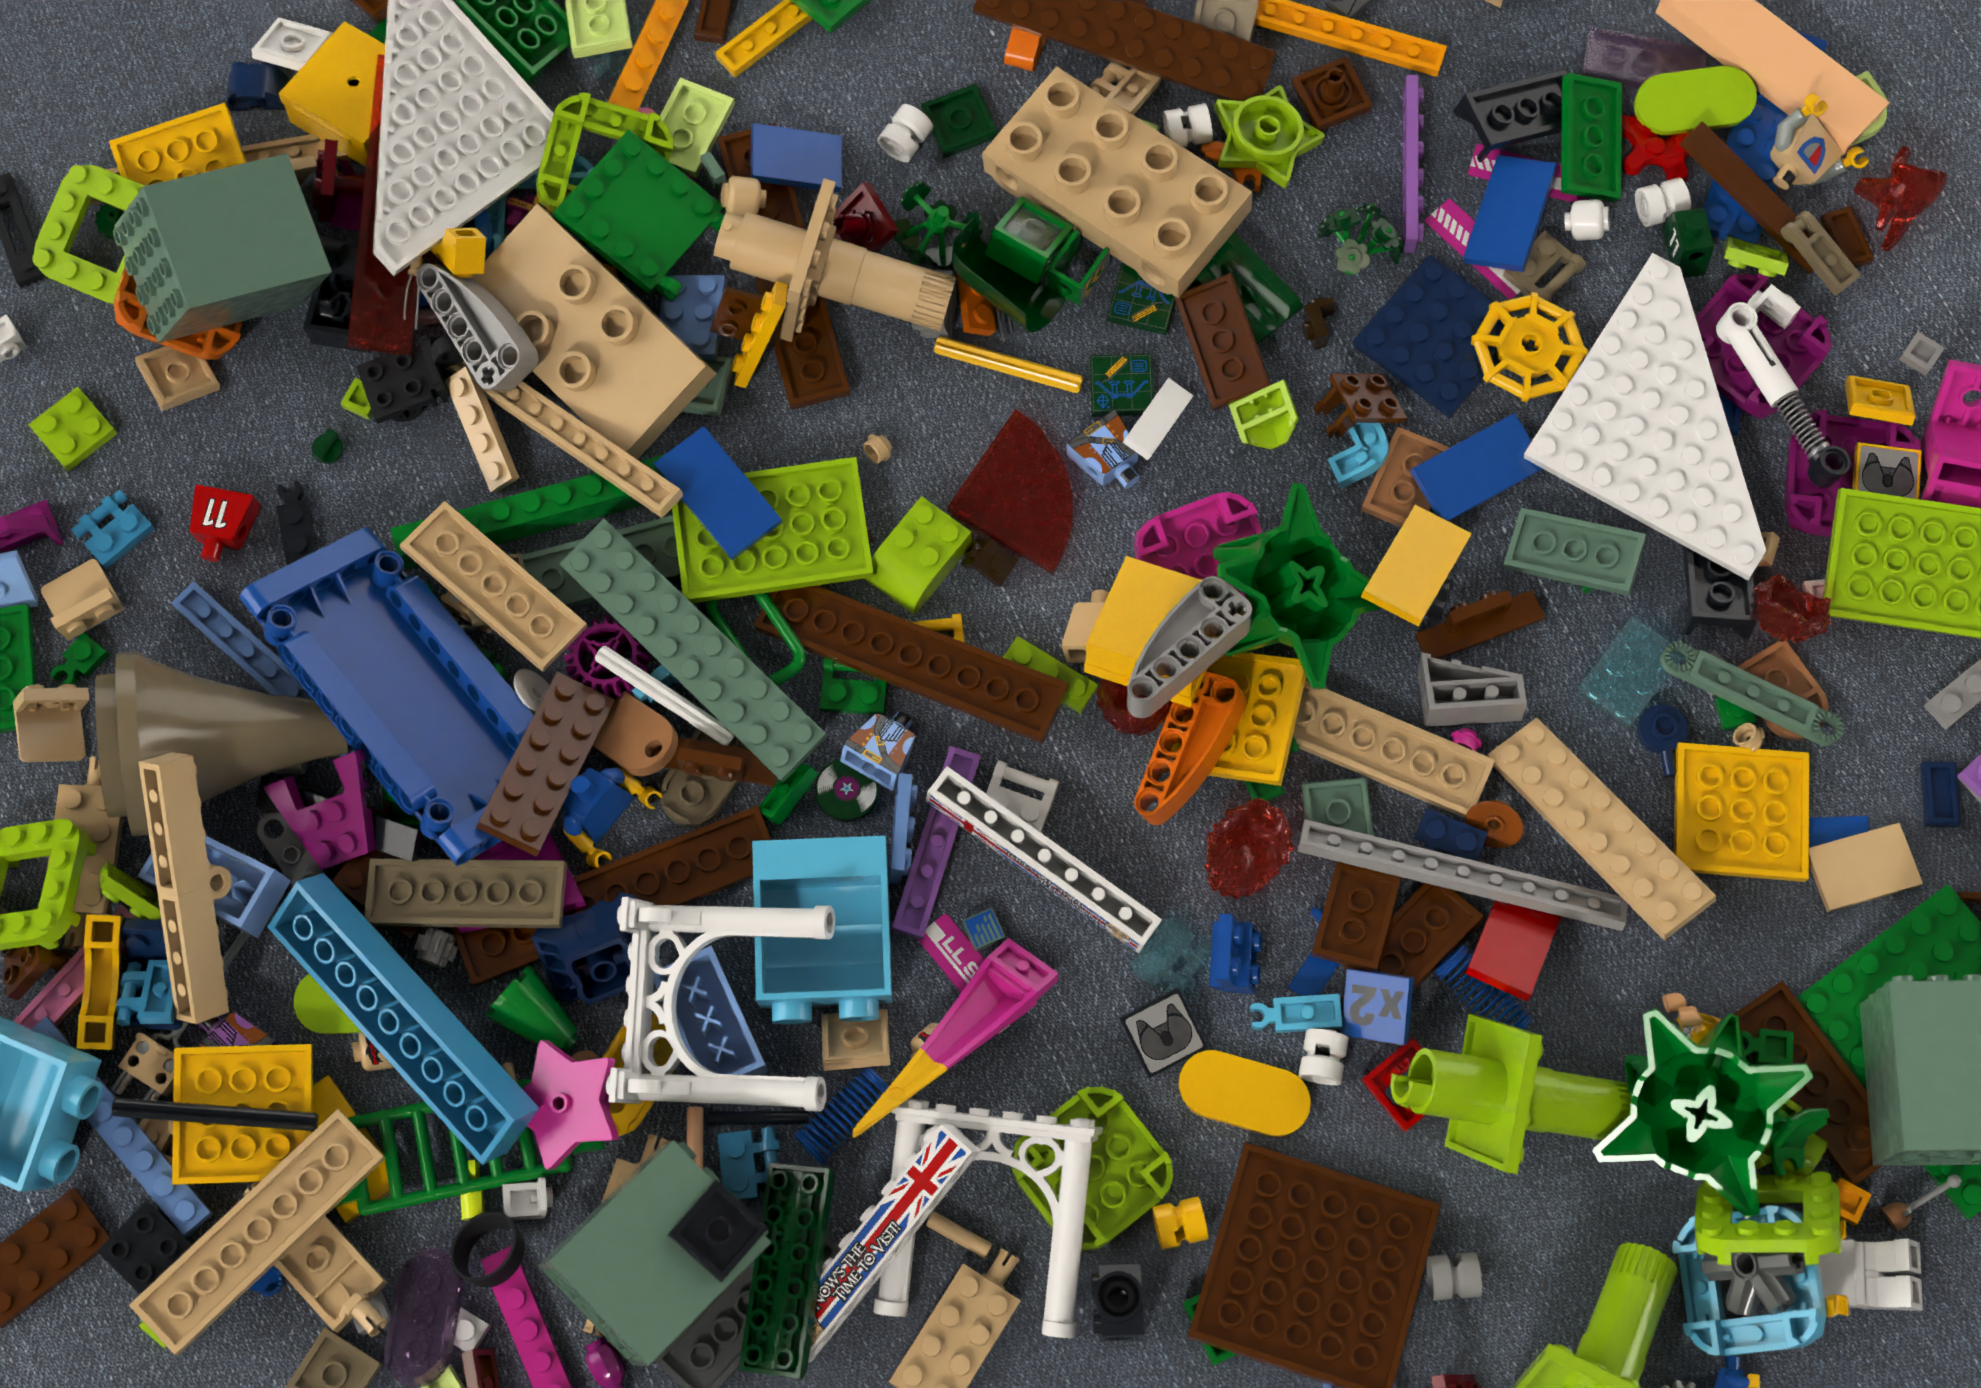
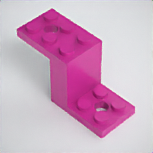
M1951 359L1948 361L1921 440L1928 480L1921 500L1981 508V396L1973 402L1963 399V396L1968 391L1976 390L1981 393V365Z

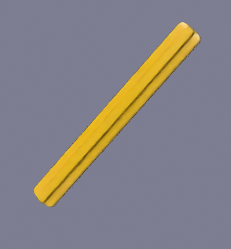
M939 336L935 342L934 352L942 356L1073 393H1079L1082 387L1083 377L1081 375Z

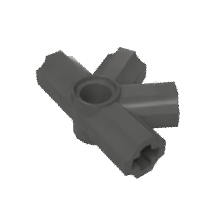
M1705 1252L1701 1261L1703 1274L1708 1277L1709 1281L1731 1280L1725 1301L1728 1310L1735 1314L1752 1317L1756 1315L1761 1300L1770 1315H1776L1789 1308L1796 1302L1797 1298L1782 1275L1804 1273L1805 1256L1804 1252L1732 1253V1265L1718 1264L1717 1256Z

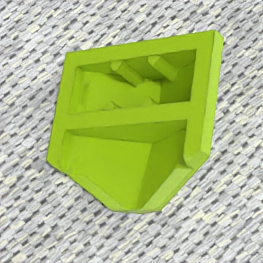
M1284 379L1228 404L1241 442L1248 445L1271 450L1280 447L1289 441L1299 420L1286 380Z

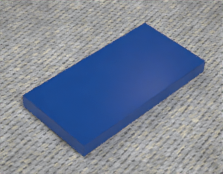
M1497 155L1463 256L1464 263L1519 272L1525 271L1558 170L1557 163Z
M1513 413L1411 469L1410 473L1435 514L1450 521L1543 470V468L1524 459V453L1532 441L1516 414Z
M704 426L654 462V467L661 476L681 489L683 494L681 500L731 560H734L782 524V519Z

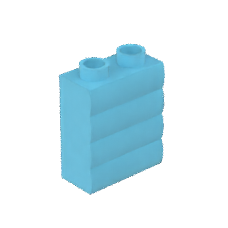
M886 836L752 841L754 907L814 909L816 905H830L835 913V930L830 940L755 937L756 1001L760 1009L772 1008V1023L785 1025L812 1022L813 1006L839 1005L840 1021L863 1022L879 1019V1004L893 1003Z
M0 1017V1183L19 1192L54 1188L57 1183L65 1182L72 1175L78 1164L80 1150L78 1146L72 1144L80 1119L88 1118L96 1110L101 1100L103 1086L101 1082L95 1080L102 1060Z

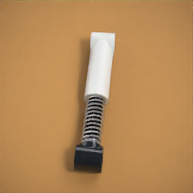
M1734 303L1716 325L1718 337L1723 342L1732 345L1772 408L1778 407L1777 411L1781 412L1780 416L1784 417L1783 420L1787 421L1786 425L1790 426L1789 430L1793 431L1792 434L1796 435L1795 439L1799 440L1798 444L1802 445V449H1805L1804 453L1807 454L1810 464L1808 476L1812 483L1821 488L1832 487L1851 466L1848 453L1838 446H1831L1827 441H1824L1825 437H1821L1822 432H1818L1819 427L1815 428L1816 423H1812L1813 418H1808L1810 413L1806 414L1807 409H1803L1804 404H1799L1801 399H1796L1798 397L1796 394L1799 392L1798 388L1756 325L1758 316L1753 307L1747 303Z

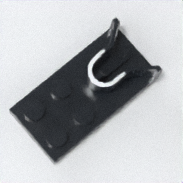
M1566 69L1466 93L1453 112L1455 116L1473 124L1484 146L1477 156L1479 163L1484 161L1491 150L1562 132V77L1568 74Z
M1683 545L1689 619L1683 632L1684 635H1690L1699 624L1729 626L1742 639H1749L1757 622L1753 575L1748 581Z

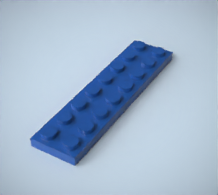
M1798 32L1821 51L1825 52L1828 41ZM1757 91V100L1753 111L1744 121L1731 128L1726 145L1775 193L1777 186L1774 184L1773 178L1780 169L1770 158V152L1775 144L1778 124L1789 115ZM1713 178L1703 206L1711 235L1725 240L1726 236L1757 244L1762 226Z

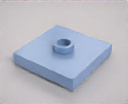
M17 550L0 553V608L28 604L30 607L38 606L39 599Z

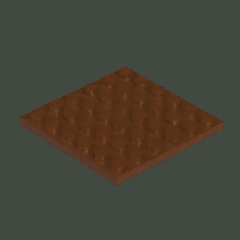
M1245 1142L1187 1338L1338 1388H1393L1441 1204Z

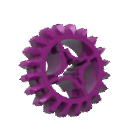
M606 615L604 623L600 624L597 618H593L592 623L594 626L590 628L587 626L583 633L574 640L576 643H571L566 648L570 652L564 655L565 663L569 664L565 668L567 675L572 676L571 679L608 697H611V693H615L618 699L622 698L621 691L624 689L633 694L632 685L621 677L604 679L607 675L615 673L595 660V655L604 645L622 656L625 652L623 648L628 643L632 647L630 662L648 673V666L645 665V663L651 661L650 654L646 653L648 650L617 620L613 624L611 617ZM611 638L608 642L605 643L597 642L601 639ZM587 651L594 658L588 674L583 670V659Z

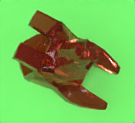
M1905 146L1899 150L1893 159L1889 177L1861 178L1854 188L1855 194L1863 197L1880 210L1875 224L1876 230L1883 231L1891 221L1890 229L1881 246V249L1889 252L1902 239L1914 218L1928 209L1940 197L1948 179L1947 173L1934 168L1924 169L1912 164H1906L1911 154L1909 147Z

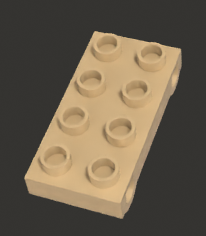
M1057 66L982 152L984 171L991 175L1008 193L1018 198L1023 196L1074 226L1073 230L1080 231L1082 236L1102 249L1105 247L1109 248L1111 255L1136 270L1142 279L1153 288L1165 294H1172L1178 299L1252 210L1251 190Z

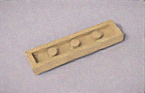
M465 366L446 379L445 383L490 492H499L520 477L485 392L474 378L468 366Z

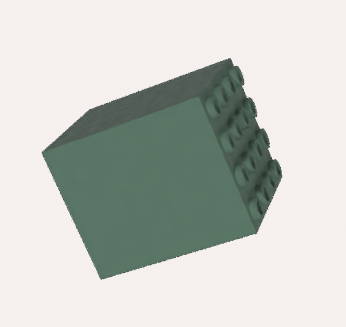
M288 154L143 186L113 229L115 241L118 246H122L126 256L124 259L126 270L130 276L134 277L137 287L135 291L140 305L145 306L148 314V329L152 335H156L158 343L296 308L332 273Z
M1981 974L1965 975L1963 980L1949 981L1948 975L1928 976L1927 981H1914L1913 976L1892 977V982L1884 983L1883 987L1876 989L1874 994H1870L1866 1000L1859 1004L1873 1166L1981 1165Z
M673 1140L654 1151L537 1265L632 1365L649 1366L771 1243L766 1237L769 1233L767 1230L723 1282L720 1283L668 1236V1233L715 1180L720 1183L719 1178L708 1167L701 1169L693 1161L696 1157L695 1153L682 1141L677 1144Z

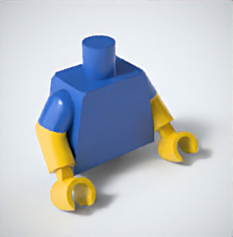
M619 767L605 768L600 773L592 768L587 769L582 776H577L572 780L571 790L562 805L565 811L563 831L581 853H587L586 862L593 868L600 867L598 864L600 856L607 861H612V857L608 852L594 848L593 844L596 845L634 800L635 797L633 795L636 793L639 801L650 809H655L654 806L648 803L650 795L656 794L662 798V794L652 786H641L642 782Z

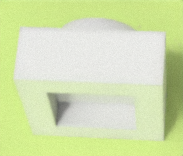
M460 1307L442 1338L463 1351L477 1349L491 1325Z

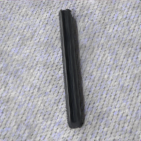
M115 1098L112 1103V1115L116 1117L315 1131L319 1121L318 1114L312 1112Z

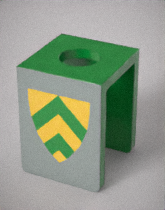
M1075 229L1047 268V287L1081 307L1110 265V249L1104 248L1082 281L1077 283L1062 274L1080 248V231ZM1060 283L1066 285L1070 290L1064 288Z

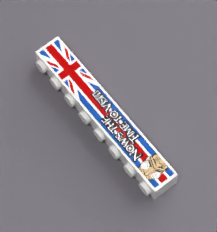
M946 766L928 790L926 802L1138 954L1162 921L1157 915L948 766Z
M941 1124L940 1127L935 1125L923 1139L926 1142L919 1153L915 1151L906 1159L902 1165L905 1169L897 1180L893 1178L886 1184L881 1191L884 1197L876 1206L871 1205L860 1217L862 1224L855 1233L851 1231L842 1239L838 1246L841 1250L834 1259L830 1257L822 1264L808 1363L814 1360L981 1152L976 1145L952 1124Z

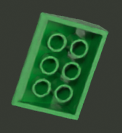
M452 0L528 85L536 81L571 47L567 13L554 0Z

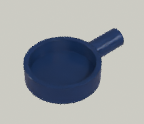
M1655 705L1647 709L1639 719L1637 735L1641 744L1647 750L1660 754L1664 777H1674L1676 775V765L1673 752L1676 751L1678 742L1683 743L1688 734V724L1684 715L1678 709L1670 705Z

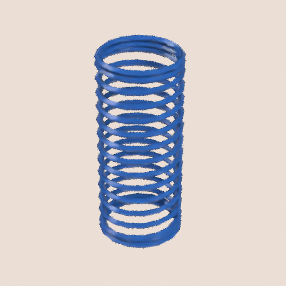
M1466 945L1460 946L1435 969L1434 974L1436 976L1442 975L1440 980H1443L1455 968L1466 961L1445 983V985L1450 984L1468 968L1473 953L1467 955L1469 948ZM1465 974L1454 986L1450 988V991H1453L1457 986H1459L1463 981H1465L1470 976ZM1472 977V979L1455 994V997H1458L1464 990H1466L1478 979ZM1479 981L1461 999V1002H1464L1471 994L1483 986L1485 982ZM1489 984L1466 1004V1008L1470 1007L1478 998L1493 988L1471 1010V1013L1476 1012L1485 1002L1499 993L1478 1015L1483 1016L1492 1006L1505 998L1487 1018L1491 1019L1498 1011L1511 1003L1495 1019L1496 1021H1500L1514 1009L1515 1011L1503 1023L1508 1024L1520 1015L1511 1026L1525 1029L1533 1020L1530 1014L1525 1015L1526 1009L1520 1010L1521 1004L1514 1005L1516 999H1509L1511 994H1503L1505 991Z
M865 1067L863 1071H859L861 1078L854 1076L856 1084L852 1081L848 1082L851 1089L843 1086L844 1093L837 1092L839 1099L832 1097L834 1105L830 1102L826 1103L829 1110L823 1108L821 1111L823 1115L816 1112L817 1120L810 1118L813 1127L808 1123H804L808 1133L802 1128H799V1131L794 1133L795 1138L821 1165L826 1163V1159L808 1138L829 1158H831V1154L812 1131L834 1152H837V1149L817 1126L839 1147H842L841 1142L824 1122L845 1142H848V1139L830 1117L850 1136H853V1133L834 1110L854 1128L856 1125L839 1104L858 1122L861 1119L843 1098L865 1116L866 1113L850 1094L869 1111L871 1108L855 1088L874 1105L876 1102L860 1082L878 1099L881 1096L865 1077L882 1093L889 1087L871 1067Z

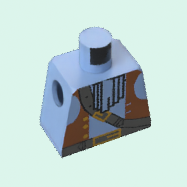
M1114 409L1067 442V456L1100 485L1104 486L1117 478L1122 486L1128 489L1140 478L1131 467L1138 461V453L1123 443L1129 433Z
M897 712L892 720L881 714H875L844 743L840 761L893 791L896 787L899 773H902L913 748L915 735L908 730L913 724L912 719L903 712Z

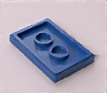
M753 123L751 127V178H756L759 182L815 190H820L823 178L836 182L834 192L839 193L842 188V136Z

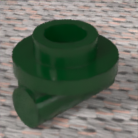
M328 428L325 434L320 435L314 440L312 456L323 464H331L339 460L344 451L343 443L338 437L339 434Z

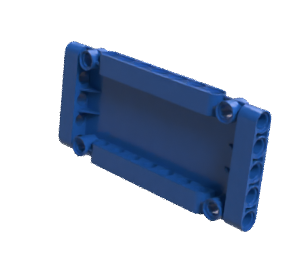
M364 527L251 583L241 592L239 597L264 628L266 641L271 645L277 646L279 656L285 666L353 750L363 749L365 754L364 763L400 808L408 815L414 814L420 821L422 833L427 838L436 840L453 863L459 866L502 841L476 827L534 715L424 582L416 575H410L409 577L402 570L404 566L402 557L396 552L387 551V548L369 527ZM432 817H439L443 821L435 820Z

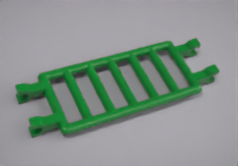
M532 1078L515 1082L523 1089L531 1082ZM425 1101L352 1116L348 1120L358 1130L359 1128L379 1124L391 1197L370 1201L366 1177L335 1207L357 1202L359 1214L367 1216L503 1186V1184H514L560 1174L571 1170V1155L605 1149L604 1141L581 1142L557 1168L545 1169L544 1163H537L532 1129L527 1126L519 1136L524 1168L504 1172L502 1156L489 1161L491 1175L471 1179L466 1147L449 1129L458 1182L437 1186L426 1114L433 1113L434 1111ZM413 1117L424 1189L404 1194L392 1121Z

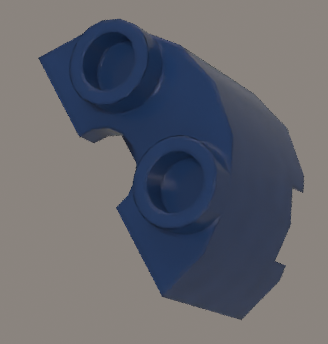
M234 62L228 80L227 106L229 111L248 110L251 106H260L265 110H286L285 105L281 103L278 93L289 82V78L284 72L280 71L279 65L263 62L262 64Z

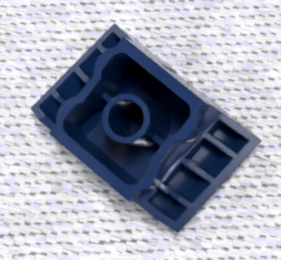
M620 892L612 903L599 900L591 908L573 915H563L562 928H537L531 936L558 1000L575 1002L582 999L588 1006L626 990V980L630 975L631 967L628 947L632 941L633 933L619 931L620 925L617 921V910L621 905L622 897L637 899L635 895Z

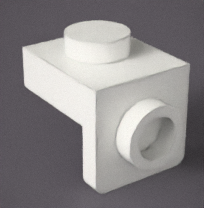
M1772 284L1763 293L1758 290L1747 303L1753 307L1756 313L1762 311L1784 330L1792 323L1801 308L1791 296L1782 293Z
M7 314L0 318V363L6 359L16 357L20 351L27 348V345Z
M545 1177L538 1178L537 1182L503 1184L502 1186L503 1213L511 1220L545 1218L547 1208L553 1207L552 1187H546Z

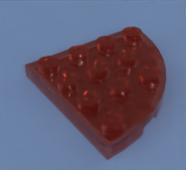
M1015 409L947 506V511L1053 575L1064 556L1072 528L1073 497L1066 467L1059 452L1054 449L1050 441L1044 436V432L1027 416Z

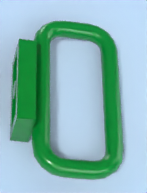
M768 593L754 594V597L794 656L793 661L773 675L767 676L775 685L780 686L803 669L806 663V652L802 643ZM720 600L706 601L705 612L708 620L749 658L719 613L717 605Z

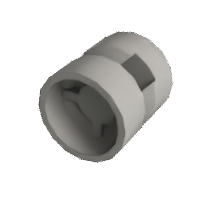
M1476 1252L1455 1254L1453 1259H1450L1447 1254L1427 1256L1426 1275L1432 1301L1450 1300L1454 1294H1458L1461 1299L1481 1297L1482 1277Z

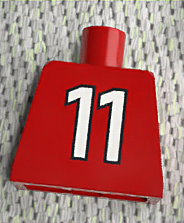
M196 484L190 533L197 542L204 544L200 555L201 558L211 562H219L223 547L234 550L242 548L261 509V505L254 495Z

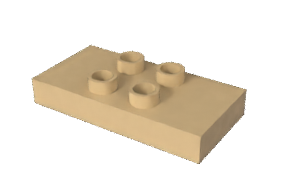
M539 204L534 206L485 260L484 274H473V277H471L472 280L486 289L503 305L535 346L539 360L533 372L590 428L637 460L717 374L570 231L556 221L552 214Z

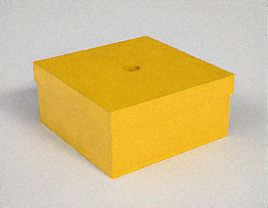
M344 21L278 93L281 103L285 105L290 123L309 134H314L321 141H325V139L337 140L338 151L346 153L348 157L370 170L378 163L385 44Z
M1126 556L1086 642L1084 672L1128 687L1135 664L1156 628L1176 604L1202 580ZM1208 636L1210 638H1218L1217 636ZM1190 655L1184 656L1186 658H1194V656ZM1208 668L1169 701L1192 707ZM1163 675V676H1161V677H1162V678H1170L1171 676Z

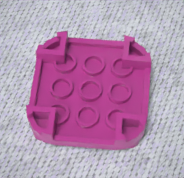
M1229 491L1217 493L1160 514L1143 523L1141 528L1136 531L1134 536L1135 558L1200 580L1210 576L1219 577L1217 567L1221 563L1213 558L1214 548L1218 544L1262 533L1256 515L1258 511L1252 502H1249L1239 494ZM1232 586L1235 590H1237L1241 595L1244 596V593L1242 591Z

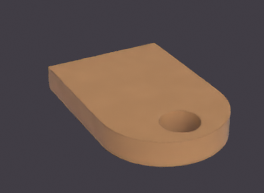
M1785 638L1737 666L1818 705L1819 708L1827 712L1829 711L1828 700L1824 691ZM1761 717L1766 726L1781 738L1787 740L1806 739ZM1819 722L1820 725L1818 727L1821 728L1825 722Z
M623 691L622 698H617L614 701L592 748L629 774L647 776L661 770L670 762L677 750L678 735L675 728L665 717L626 691ZM662 747L659 754L650 757L654 749Z

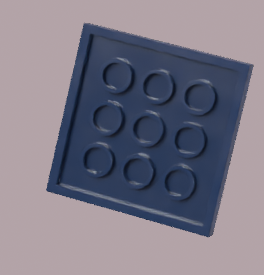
M1429 255L1353 340L1352 346L1450 419L1483 381L1484 373L1475 347L1471 345V336L1476 334L1489 311V305L1494 301L1432 255ZM1497 320L1490 335L1499 336L1505 326L1501 320ZM1488 346L1493 364L1496 366L1500 362L1497 348Z

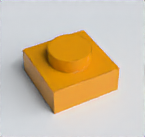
M1839 1178L1835 1184L1839 1188L1840 1219L1846 1220V1222L1855 1226L1858 1224L1872 1194L1843 1178Z

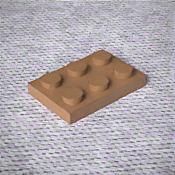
M1397 426L1389 444L1388 456L1376 473L1361 511L1399 527H1402L1414 505L1430 511L1431 506L1410 473V470L1450 447Z

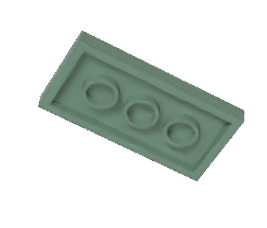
M1521 507L1504 561V569L1630 596L1647 538L1645 533Z

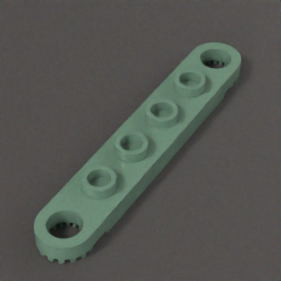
M1673 641L1661 652L1660 663L1666 672L1819 745L1831 746L1844 734V724L1835 713L1827 712L1802 697L1709 653L1696 650L1688 646L1687 643ZM1671 652L1682 654L1685 659V665L1680 666L1673 663L1674 661L1670 660ZM1819 722H1826L1831 725L1833 735L1825 736L1826 734H1822V731H1819Z

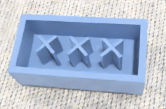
M206 836L205 844L209 863L227 868L232 877V885L228 894L221 899H215L216 918L259 938L291 880L277 870ZM151 852L138 877L157 888Z
M712 946L700 950L686 968L677 994V1022L686 1048L698 1063L719 1074L760 1076L769 1072ZM673 963L665 966L664 968H669L673 965ZM654 972V983L657 990L661 985V981H668L669 976Z

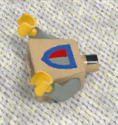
M1817 94L1807 95L1804 100L1805 107L1797 108L1777 126L1775 144L1770 152V158L1780 169L1773 178V182L1781 189L1787 190L1792 184L1813 186L1846 172V167L1850 165L1856 168H1863L1869 162L1867 157H1861L1859 160L1854 161L1856 155L1864 151L1856 146L1848 150L1846 158H1841L1844 153L1815 117L1824 114L1828 108V104L1824 100L1819 101L1820 97Z

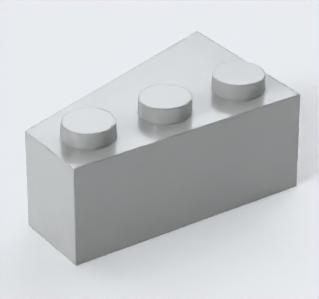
M1421 652L1417 672L1425 727L1522 721L1527 705L1522 674L1486 666L1481 668L1461 664L1462 661L1451 659V662L1432 658L1431 654Z

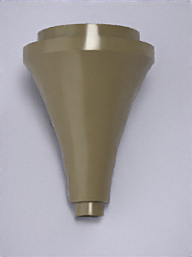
M138 651L117 653L115 673L96 675L97 746L106 813L108 818L127 816L132 836L149 835L139 761L171 752L193 755L197 768L198 795L200 796L201 803L210 798L268 773L316 759L348 753L349 743L311 698L261 693L197 677L154 661Z

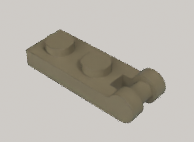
M1809 211L1801 212L1796 216L1794 223L1789 222L1781 228L1782 237L1795 246L1834 296L1861 276ZM1802 231H1807L1811 237L1807 238Z

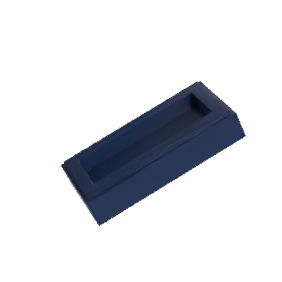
M1923 761L1920 764L1924 827L1958 828L1961 825L1956 762Z

